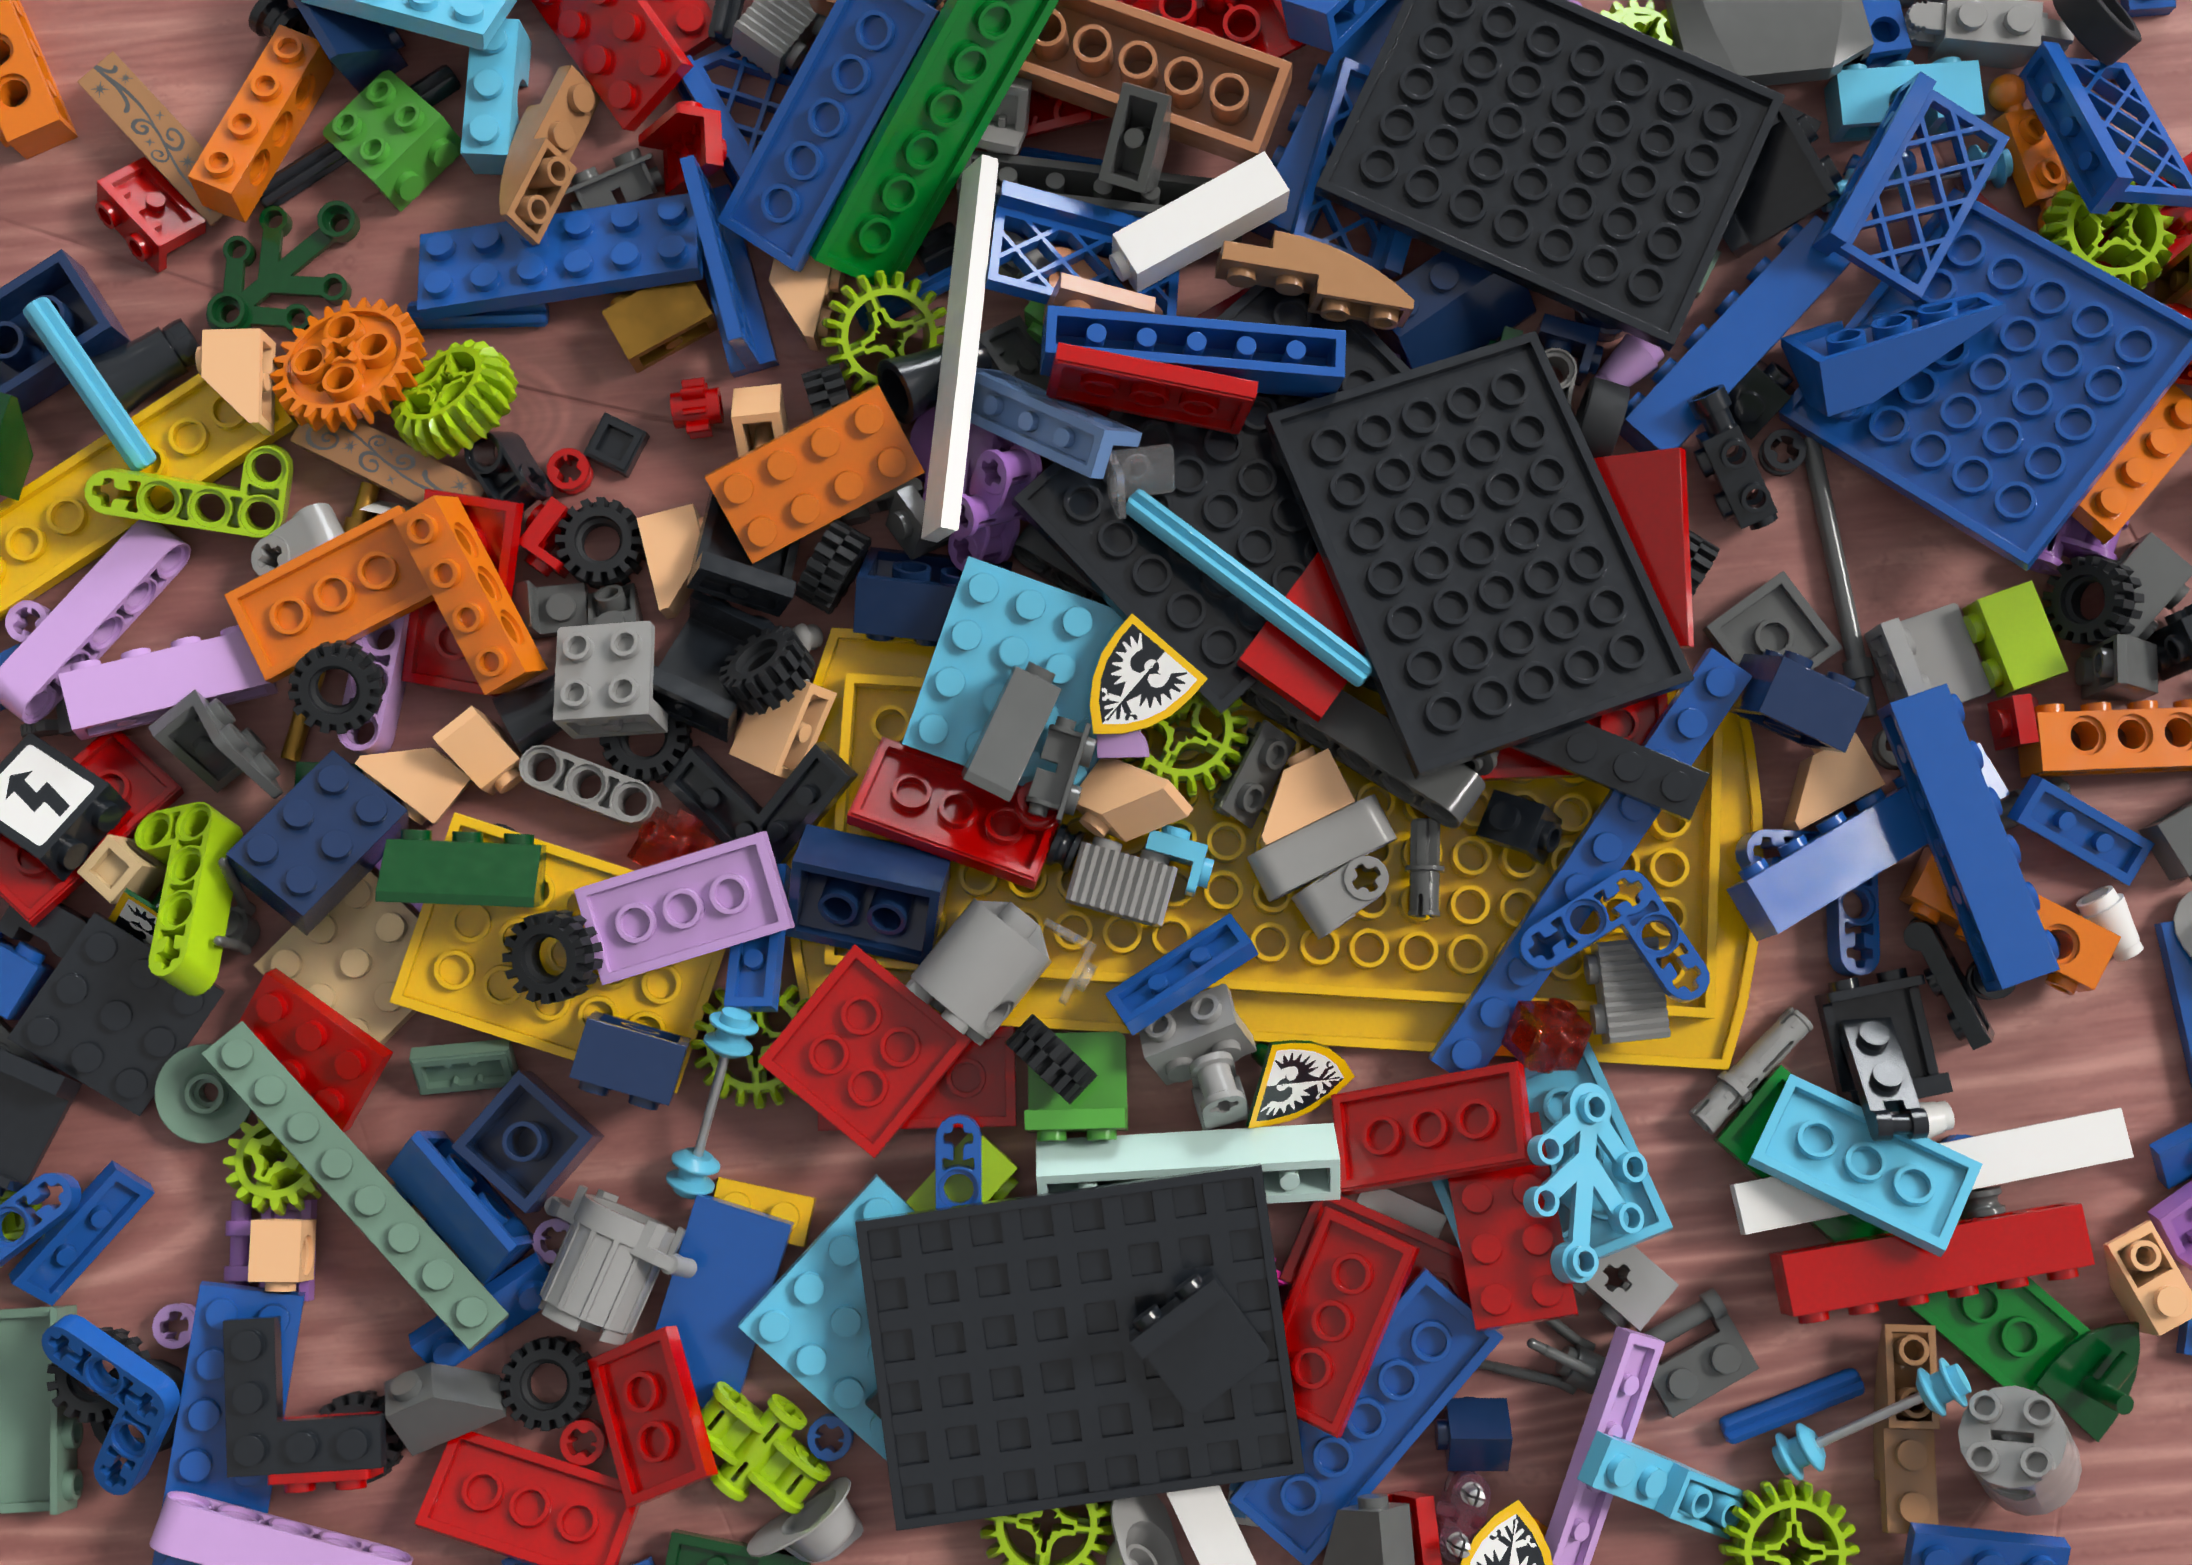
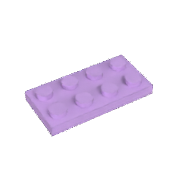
M767 831L755 833L574 889L581 916L587 919L584 924L585 928L593 926L598 933L590 938L592 944L602 943L603 951L594 953V958L603 959L602 968L597 969L602 985L795 927Z

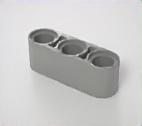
M547 745L532 746L520 758L519 771L523 780L540 792L639 829L649 827L655 823L661 814L662 804L660 797L656 791L640 780ZM553 758L556 762L554 775L546 781H538L536 777L537 766L544 759ZM589 776H599L602 783L599 793L593 798H583L580 791L583 781ZM638 792L644 793L647 803L643 812L639 815L628 816L625 804L629 796Z
M1373 794L1254 852L1247 857V860L1268 901L1271 902L1343 867L1355 858L1366 856L1395 841L1397 837L1378 799Z

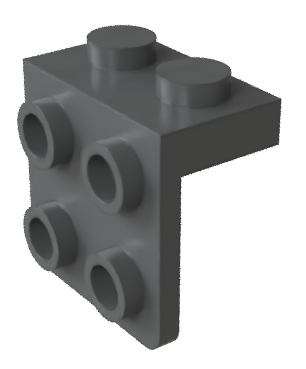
M195 689L148 727L158 742L217 793L242 772L248 775L273 799H276L283 793L276 780L281 773L276 765L263 753L267 749L265 744L250 728L246 727L240 731L233 724L236 719L217 698L209 702Z

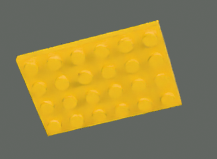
M454 812L445 841H452V831L483 832V842L503 843L504 833H522ZM534 838V844L547 845L544 905L532 908L423 903L389 1001L390 1003L573 1061L587 1017L594 1011L691 1038L675 1089V1093H678L692 1052L691 1041L696 1040L699 1031L693 1028L694 1023L697 1020L702 1021L705 1012L702 1010V1007L709 1001L726 948L606 985H602L600 977H598L594 984L586 985L589 990L585 993L551 1004H541V1000L532 1002L525 999L528 991L517 993L513 986L519 981L518 978L507 979L504 972L513 969L512 962H502V954L512 952L511 947L504 945L506 937L516 935L511 929L516 923L524 922L523 918L553 910L573 911L572 917L581 915L574 889L635 870ZM551 937L546 938L540 946V961L547 973L558 976L566 968V952L559 940ZM597 969L592 971L599 976Z

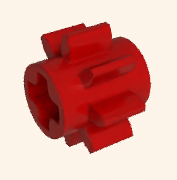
M704 377L681 380L682 389H680V392L670 393L671 415L675 429L686 428L690 439L713 437L712 427L714 424L724 423V409L719 387L708 389V384L705 383Z

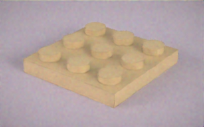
M371 870L307 936L293 925L254 966L263 975L277 968L384 1045L417 1012L389 1001L418 915L406 903L375 902L379 876Z

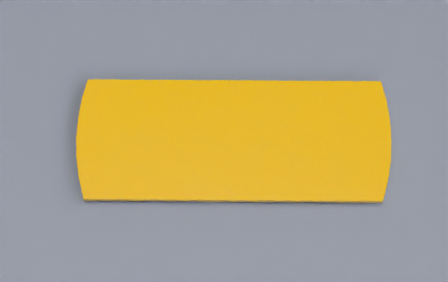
M831 628L813 684L837 693L816 743L824 741L858 776L817 826L903 844L846 824L847 814L882 736L902 743L936 646H922L915 643L914 639L895 637L890 641H875L867 638L866 634L853 633V629ZM1349 681L1342 690L1388 717L1379 693L1362 686L1356 687ZM1679 689L1667 693L1668 705ZM1244 702L1237 711L1231 713L1232 716H1247L1249 721L1246 727L1236 729L1234 732L1247 736L1246 731L1248 728L1253 729L1257 722L1262 723L1263 720H1267L1295 740L1296 744L1289 758L1311 747L1314 748L1316 754L1322 751ZM1204 704L1199 715V722L1205 730L1212 733V738L1222 742L1223 730L1220 719ZM1194 711L1189 713L1186 721L1181 720L1179 722V727L1176 722L1170 725L1174 729V742L1170 751L1175 749L1178 741L1184 742L1185 736L1189 740L1194 737L1190 733V721ZM1728 712L1692 764V767L1705 771L1710 775L1691 820L1687 822L1660 811L1620 870H1635L1642 873L1648 879L1706 964L1710 973V983L1707 990L1699 998L1688 1003L1677 1002L1665 994L1669 1029L1671 1031L1670 1037L1602 1044L1601 1034L1594 1035L1590 1022V1005L1597 1004L1595 984L1588 985L1584 973V955L1591 954L1590 946L1553 968L1494 1056L1548 1059L1589 1042L1598 1063L1729 1070L1748 1005L1759 943L1726 890L1742 880L1738 874L1741 867L1737 863L1735 855L1738 841L1747 833L1763 830V810L1755 744L1748 720ZM1153 726L1141 729V733L1147 740L1149 753L1156 760H1159L1166 745L1163 735L1153 729ZM1231 746L1236 751L1240 749V747ZM1194 750L1185 751L1177 758L1172 768H1194L1206 763L1214 755L1206 751L1204 754ZM1334 758L1355 802L1375 794L1397 839L1366 855L1379 859L1386 866L1389 873V883L1385 892L1376 901L1357 912L1356 916L1318 940L1291 899L1313 882L1269 902L1247 860L1249 855L1262 849L1259 841L1283 770L1290 767L1288 762H1286L1252 829L1234 817L1223 816L1212 809L1216 802L1212 797L1214 793H1217L1223 782V779L1213 772L1211 775L1215 780L1216 787L1211 792H1208L1204 788L1202 781L1198 780L1196 781V796L1188 797L1186 783H1178V791L1193 807V810L1188 817L1169 824L1170 826L1191 832L1189 840L1208 845L1205 857L1215 860L1207 889L1197 886L1194 897L1184 895L1192 866L1170 861L1169 866L1178 868L1162 929L1066 903L1065 899L1076 859L1068 874L1062 871L1063 868L1060 864L1055 863L1049 866L1044 863L1034 890L952 861L947 895L936 944L974 898L977 901L1012 902L1041 926L1049 959L1052 962L1000 1026L1020 1027L1031 1014H1034L1049 1029L1117 1031L1122 1034H1131L1105 993L1230 913L1253 942L1258 955L1203 991L1220 984H1226L1231 991L1235 1011L1253 1034L1255 1042L1270 1043L1302 1040L1333 1047L1432 1052L1610 789L1581 777L1484 781L1486 788L1458 828H1449L1440 824V866L1445 867V872L1440 873V917L1430 918L1429 915H1426V918L1408 916L1410 873L1405 872V866L1410 865L1411 822L1417 818L1430 817ZM1137 760L1130 765L1138 767L1141 762ZM1227 761L1223 762L1229 769L1237 771L1240 766ZM1494 789L1547 805L1562 819L1560 842L1557 848L1549 853L1545 864L1533 861L1524 853L1484 841L1476 835ZM1077 809L1074 816L1064 813L1059 828L1063 823L1068 825V830L1073 834L1082 831L1085 833L1083 842L1092 844L1096 835L1092 834L1080 823L1079 820L1083 815ZM1149 833L1127 842L1109 834H1106L1104 838L1123 844L1122 853L1140 857L1141 851L1145 850ZM1760 845L1755 846L1753 849L1754 855L1764 858L1763 849ZM795 853L787 861V865L792 868V860ZM1361 867L1355 869L1358 876L1353 882L1354 887L1357 890L1361 887H1366L1369 892L1375 891L1373 882L1378 877L1377 873L1374 870L1365 873ZM1621 881L1617 883L1620 890L1615 897L1604 902L1602 896L1600 902L1605 906L1610 921L1618 918L1611 910L1623 901H1628L1632 907L1637 905L1635 897L1640 890L1636 884L1627 887ZM1594 910L1578 933L1589 935L1598 929L1599 918ZM1651 922L1644 926L1642 938L1658 937L1660 950L1668 946L1670 933L1663 924ZM1618 927L1593 944L1597 942L1627 940L1628 938L1622 929ZM790 937L800 1001L810 998L814 994L816 988H819L847 954L848 949ZM1571 942L1568 948H1571L1576 944ZM1678 946L1668 957L1661 959V968L1663 969L1670 962L1677 972V977L1672 981L1673 985L1677 989L1685 986L1690 992L1695 991L1696 989L1692 982L1698 975L1693 969L1689 971L1681 969L1675 959L1685 953ZM868 954L904 985L909 982L911 975L919 966L918 964Z

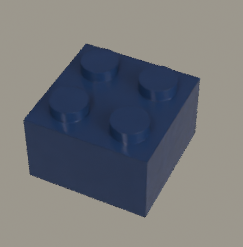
M1765 649L1763 655H1743L1739 667L1753 677L1729 712L1803 747L1846 753L1870 697L1855 691L1856 682L1846 676L1832 671H1828L1824 675L1812 670L1811 667L1814 662L1800 654L1786 650L1782 655Z
M594 1011L587 1017L569 1077L580 1080L578 1088L583 1091L608 1096L609 1091L615 1090L629 1094L628 1103L656 1111L660 1104L669 1106L674 1096L691 1038Z
M518 1070L451 1148L526 1214L541 1210L546 1200L555 1194L603 1139L604 1135L533 1072Z

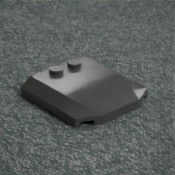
M1664 0L1676 48L1763 86L1828 80L1839 74L1843 65L1860 56V59L1863 60L1868 57L1874 45L1862 0Z

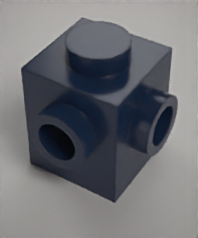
M1452 1398L1445 1406L1444 1419L1435 1420L1436 1450H1445L1447 1471H1508L1513 1437L1507 1398Z

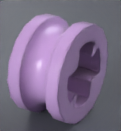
M23 600L9 609L5 617L6 630L14 640L23 643L31 634L29 631L22 630L28 625L25 617L29 614L38 617L39 619L35 622L37 628L52 611L32 600Z
M561 1218L544 1221L536 1228L533 1235L534 1243L532 1245L534 1251L547 1263H553L559 1251L558 1249L548 1250L545 1240L551 1239V1236L547 1235L548 1231L553 1227L556 1232H567L570 1223Z
M174 1303L160 1309L154 1317L152 1324L153 1336L156 1341L169 1349L189 1347L196 1307L187 1303ZM178 1312H181L183 1315L180 1320H188L189 1327L188 1331L180 1332L179 1340L174 1338L177 1332H169L168 1323L169 1321L176 1320Z

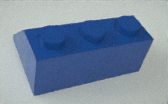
M417 1131L404 1145L386 1170V1173L394 1181L392 1186L411 1207L413 1205L417 1207L426 1218L425 1222L444 1243H448L459 1256L458 1259L477 1280L479 1279L482 1284H487L506 1272L533 1248L534 1234L485 1177L451 1148L454 1142L445 1131Z

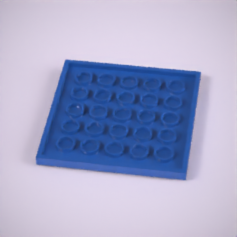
M1953 188L1946 197L1947 202L1961 199L1964 193ZM1975 200L1921 299L1915 302L1881 281L1844 329L1871 324L1873 322L1872 314L1889 311V315L1907 314L1914 316L1917 315V308L1923 304L1982 292L2005 303L2007 313L1874 403L1858 407L1857 411L1850 416L1843 418L1825 416L1807 404L1799 386L1794 395L1779 411V419L2028 571L2191 362L2192 320ZM1956 208L1950 209L1951 216L1953 215ZM1938 212L1934 213L1922 228L1925 242L1940 239L1943 233ZM1934 248L1927 249L1929 257ZM1916 252L1901 255L1897 260L1900 274L1915 283L1921 273Z

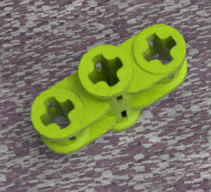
M717 1382L712 1389L714 1395L701 1410L711 1449L725 1460L722 1465H716L718 1474L710 1477L711 1481L722 1493L739 1502H743L749 1496L748 1488L753 1483L779 1507L791 1514H799L804 1508L803 1500L819 1481H826L831 1475L828 1465L823 1460L815 1457L809 1448L792 1436L795 1430H802L806 1426L807 1418L793 1402L779 1394L771 1395L767 1400L769 1407L763 1413L742 1393L739 1394L726 1382ZM723 1410L724 1414L718 1421H715L714 1418ZM776 1423H779L778 1427L774 1430V1432L770 1434L769 1431L773 1428V1426ZM744 1462H748L747 1465L743 1468V1470L741 1472H738V1469L742 1466V1464ZM799 1475H802L796 1484H792Z

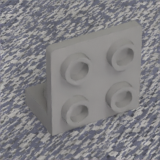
M1956 603L1902 621L1898 617L1880 623L1864 634L1890 703L1946 683L1950 693L1956 694L1961 703L1984 696L1991 691L1984 669L1963 620L1962 613Z
M651 621L560 627L557 630L553 721L573 739L668 733V713L653 699L655 626Z

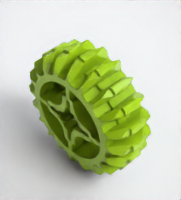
M2071 181L2066 186V190L2059 191L2052 198V206H2049L2043 212L2041 220L2046 224L2039 230L2038 235L2139 291L2144 290L2147 287V283L2155 281L2162 274L2161 271L2163 269L2161 267L2167 264L2172 256V253L2167 248L2174 243L2176 235L2166 231V229L2172 225L2174 217L2160 214V210L2165 205L2115 202L2111 208L2115 212L2108 211L2107 214L2090 213L2074 182ZM2132 181L2130 185H2136V182ZM2111 226H2114V230L2108 236L2110 240H2107L2099 248L2098 243L2104 238L2102 233H2105ZM2076 237H2077V238L2079 239V241H2080L2081 248H2080V246L2078 245V242H2077V240H2076ZM2095 261H2106L2113 267L2103 266Z
M877 270L874 274L875 286L871 287L865 275H859L856 277V283L860 289L859 293L856 294L848 285H843L840 288L842 295L848 300L845 306L836 300H830L828 306L833 311L840 313L837 321L831 318H823L822 326L836 329L835 337L822 338L821 344L825 347L837 346L838 352L829 355L826 358V362L828 365L843 361L845 366L841 369L844 381L848 380L853 374L856 376L851 386L852 392L859 394L864 389L866 383L870 384L869 388L878 384L877 376L863 369L855 360L856 357L877 351L883 354L885 359L904 356L906 340L921 328H923L921 350L939 345L937 343V335H944L945 326H936L934 320L945 316L947 311L944 307L929 310L927 306L935 300L937 295L934 291L929 290L919 298L917 293L921 288L922 281L918 278H913L907 288L904 289L903 272H894L891 284L887 285L885 272ZM892 295L907 302L917 314L895 321L889 317L885 308L881 307L877 296ZM864 304L869 322L868 330L862 337L849 344L848 333L851 320L856 311ZM881 322H883L886 328L902 329L897 332V339H892L895 341V344L891 347L892 350L887 345L881 343L866 345L875 341V333H880L877 329Z
M469 339L462 345L454 342L448 350L442 351L439 349L433 358L428 361L423 360L425 371L412 374L418 383L417 387H404L402 389V393L407 400L405 402L393 400L392 403L395 408L390 416L395 421L394 427L399 431V436L408 446H411L416 452H420L425 458L433 456L439 460L447 454L455 457L461 449L467 448L471 450L476 441L481 438L487 439V433L492 428L500 427V418L511 412L508 404L515 401L517 397L515 389L518 381L514 377V371L509 367L510 363L501 352L498 353L485 341L474 342L472 339Z
M1194 695L1182 709L1153 725V729L1163 735L1166 743L1159 760H1156L1150 754V757L1122 758V761L1131 764L1139 760L1141 764L1138 768L1170 780L1177 790L1178 783H1186L1188 797L1196 796V781L1198 780L1202 781L1204 788L1208 792L1215 790V780L1211 774L1215 772L1221 779L1227 781L1232 773L1223 762L1227 761L1235 765H1240L1243 756L1238 751L1232 749L1231 746L1243 747L1248 744V736L1234 732V730L1242 729L1248 725V717L1231 715V713L1237 711L1242 706L1241 698L1219 717L1223 730L1222 742L1212 738V733L1201 726L1199 715L1204 703ZM1194 711L1190 721V733L1194 737L1189 740L1185 736L1184 742L1178 741L1175 749L1170 751L1174 742V729L1170 725L1176 722L1179 727V722L1181 720L1186 721L1189 713ZM1194 750L1202 754L1206 751L1214 755L1206 763L1194 768H1172L1177 758L1185 751Z
M793 984L785 990L783 995L779 994L778 1004L788 1013L791 1019L796 1016L810 999H802L795 1005L793 1001L799 993V988ZM718 988L715 991L716 998L722 1005L717 1008L710 1003H706L702 1007L705 1013L710 1015L714 1012L722 1011V1008H724V989ZM749 1012L752 1016L751 1019L764 1029L761 1035L769 1036V1038L776 1040L781 1032H776L772 1029L768 1014L765 1012ZM698 1020L694 1023L693 1027L696 1030L707 1033L715 1032L717 1029L711 1023ZM755 1034V1035H751V1036H746V1040H748V1038H754V1037H756V1034ZM703 1040L691 1041L692 1049H706L707 1056L695 1060L694 1065L697 1069L712 1066L713 1071L703 1079L706 1086H712L720 1056L715 1054ZM772 1043L761 1047L758 1057L753 1055L756 1050L754 1048L750 1055L745 1056L748 1062V1070L752 1071V1083L738 1078L727 1067L719 1098L727 1099L734 1089H737L735 1105L739 1107H745L750 1093H753L756 1109H764L766 1107L767 1093L771 1094L772 1100L776 1105H783L785 1103L782 1088L786 1085L777 1077L767 1082L768 1070L758 1062ZM787 1087L790 1093H792L794 1096H798L794 1091Z
M1782 1477L1778 1483L1777 1492L1767 1480L1761 1481V1498H1758L1752 1491L1745 1490L1742 1495L1749 1506L1745 1510L1735 1505L1729 1507V1512L1739 1518L1740 1521L1736 1526L1727 1525L1726 1528H1720L1721 1531L1733 1537L1732 1542H1723L1718 1545L1719 1552L1727 1556H1734L1733 1559L1725 1562L1723 1565H1754L1752 1557H1761L1765 1561H1773L1775 1565H1810L1816 1561H1823L1821 1565H1853L1846 1561V1556H1854L1860 1552L1858 1545L1844 1540L1856 1532L1855 1526L1850 1522H1840L1846 1513V1509L1838 1503L1829 1506L1831 1494L1823 1489H1820L1813 1495V1485L1805 1480H1801L1795 1489L1792 1480ZM1796 1508L1808 1510L1816 1518L1822 1528L1825 1540H1816L1812 1537L1804 1536L1802 1522L1796 1519ZM1779 1511V1514L1774 1515L1771 1531L1765 1536L1754 1537L1760 1524L1768 1516ZM1788 1538L1802 1546L1797 1547L1795 1554L1790 1552L1792 1556L1790 1559L1774 1551L1780 1550L1783 1543L1788 1546L1785 1541Z
M1111 1503L1085 1504L1089 1518L1078 1517V1513L1067 1511L1063 1507L1051 1509L1055 1511L1054 1518L1060 1516L1062 1523L1053 1524L1051 1532L1048 1533L1046 1545L1042 1543L1044 1531L1040 1530L1041 1523L1035 1525L1033 1517H1041L1043 1510L984 1518L985 1520L994 1521V1524L981 1528L980 1537L982 1539L997 1538V1542L987 1548L986 1555L988 1558H995L1004 1553L1006 1558L1000 1565H1080L1081 1563L1083 1565H1099L1091 1552L1093 1550L1099 1554L1107 1555L1110 1545L1098 1538V1535L1109 1536L1114 1534L1111 1522L1100 1521V1517L1111 1515ZM1006 1523L1014 1524L1016 1528L1026 1530L1033 1535L1036 1542L1035 1558L1023 1553L1013 1543ZM1076 1533L1087 1534L1083 1543L1073 1553L1064 1558L1050 1561L1052 1546L1058 1538L1068 1535L1075 1536Z

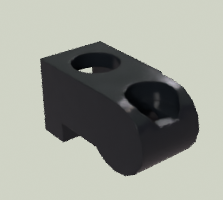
M60 903L32 927L9 905L0 920V932L12 939L28 942L35 935L48 942L52 952L58 957L63 958L90 918Z

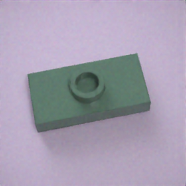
M507 1039L413 1047L409 1057L420 1095L503 1088L519 1070L512 1043Z

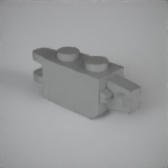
M1942 0L1941 3L1927 2L1926 4L1922 1L1921 3L1916 2L1915 5L1912 4L1904 17L1910 42L1916 46L1929 47L1928 61L1931 62L1944 57L1956 56L1960 57L1961 61L1979 60V66L2015 69L2024 67L2043 41L2059 43L2064 52L2074 41V35L2065 23L2060 20L2048 19V13L2043 12V2Z

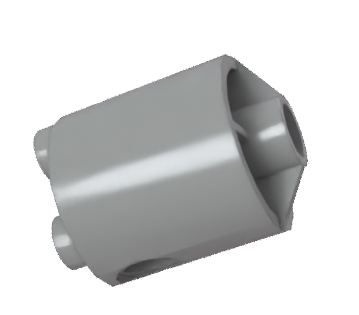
M974 898L913 972L911 979L905 986L926 1004H930L941 1013L940 1016L963 1035L966 1034L981 1046L986 1039L989 1040L1052 961L1049 959L1041 926L1012 902L977 901Z
M2015 1385L1995 1387L1989 1391H1979L1971 1397L1968 1408L1963 1412L1958 1430L1960 1449L1989 1498L2005 1510L2024 1516L2048 1514L2065 1505L2078 1488L2082 1467L2079 1450L2053 1402L2034 1390Z

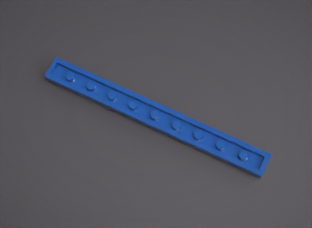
M1713 648L1706 649L1691 671L1694 680L1689 686L1678 690L1641 746L1690 766L1695 762L1753 677ZM1613 790L1609 791L1428 1056V1059L1449 1073L1487 1067L1553 970L1535 971L1528 968L1522 962L1519 955V943L1523 934L1537 922L1619 872L1661 810ZM1599 893L1594 897L1600 901L1603 895ZM1580 907L1572 912L1570 923L1576 932H1579L1593 909ZM1560 920L1552 923L1559 931L1549 939L1542 940L1538 935L1532 937L1534 945L1529 952L1534 958L1542 955L1546 960L1552 959L1550 950L1563 939H1565L1568 948L1572 941L1564 934Z

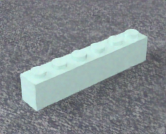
M1334 1123L1117 1135V1140L1088 1141L1087 1137L1067 1138V1141L1037 1142L1036 1140L1037 1194L1260 1163L1262 1165L1267 1204L1340 1200V1155Z

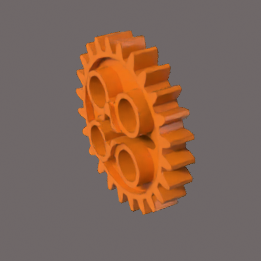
M362 297L356 308H352L348 300H343L340 311L334 313L329 306H326L324 308V318L318 320L310 315L307 317L310 327L306 330L294 328L292 331L297 339L295 342L281 343V347L287 355L274 357L273 362L278 370L270 373V377L276 384L272 387V391L279 399V403L288 416H293L300 426L309 423L313 431L317 432L325 424L331 433H335L341 423L345 422L350 431H353L358 419L364 417L366 422L371 425L374 423V412L380 410L389 415L391 413L389 402L392 400L405 402L407 400L402 393V389L404 387H417L418 383L412 374L425 371V367L420 359L427 356V352L422 345L425 339L408 312L403 314L396 303L388 308L385 301L379 299L371 306L367 298Z

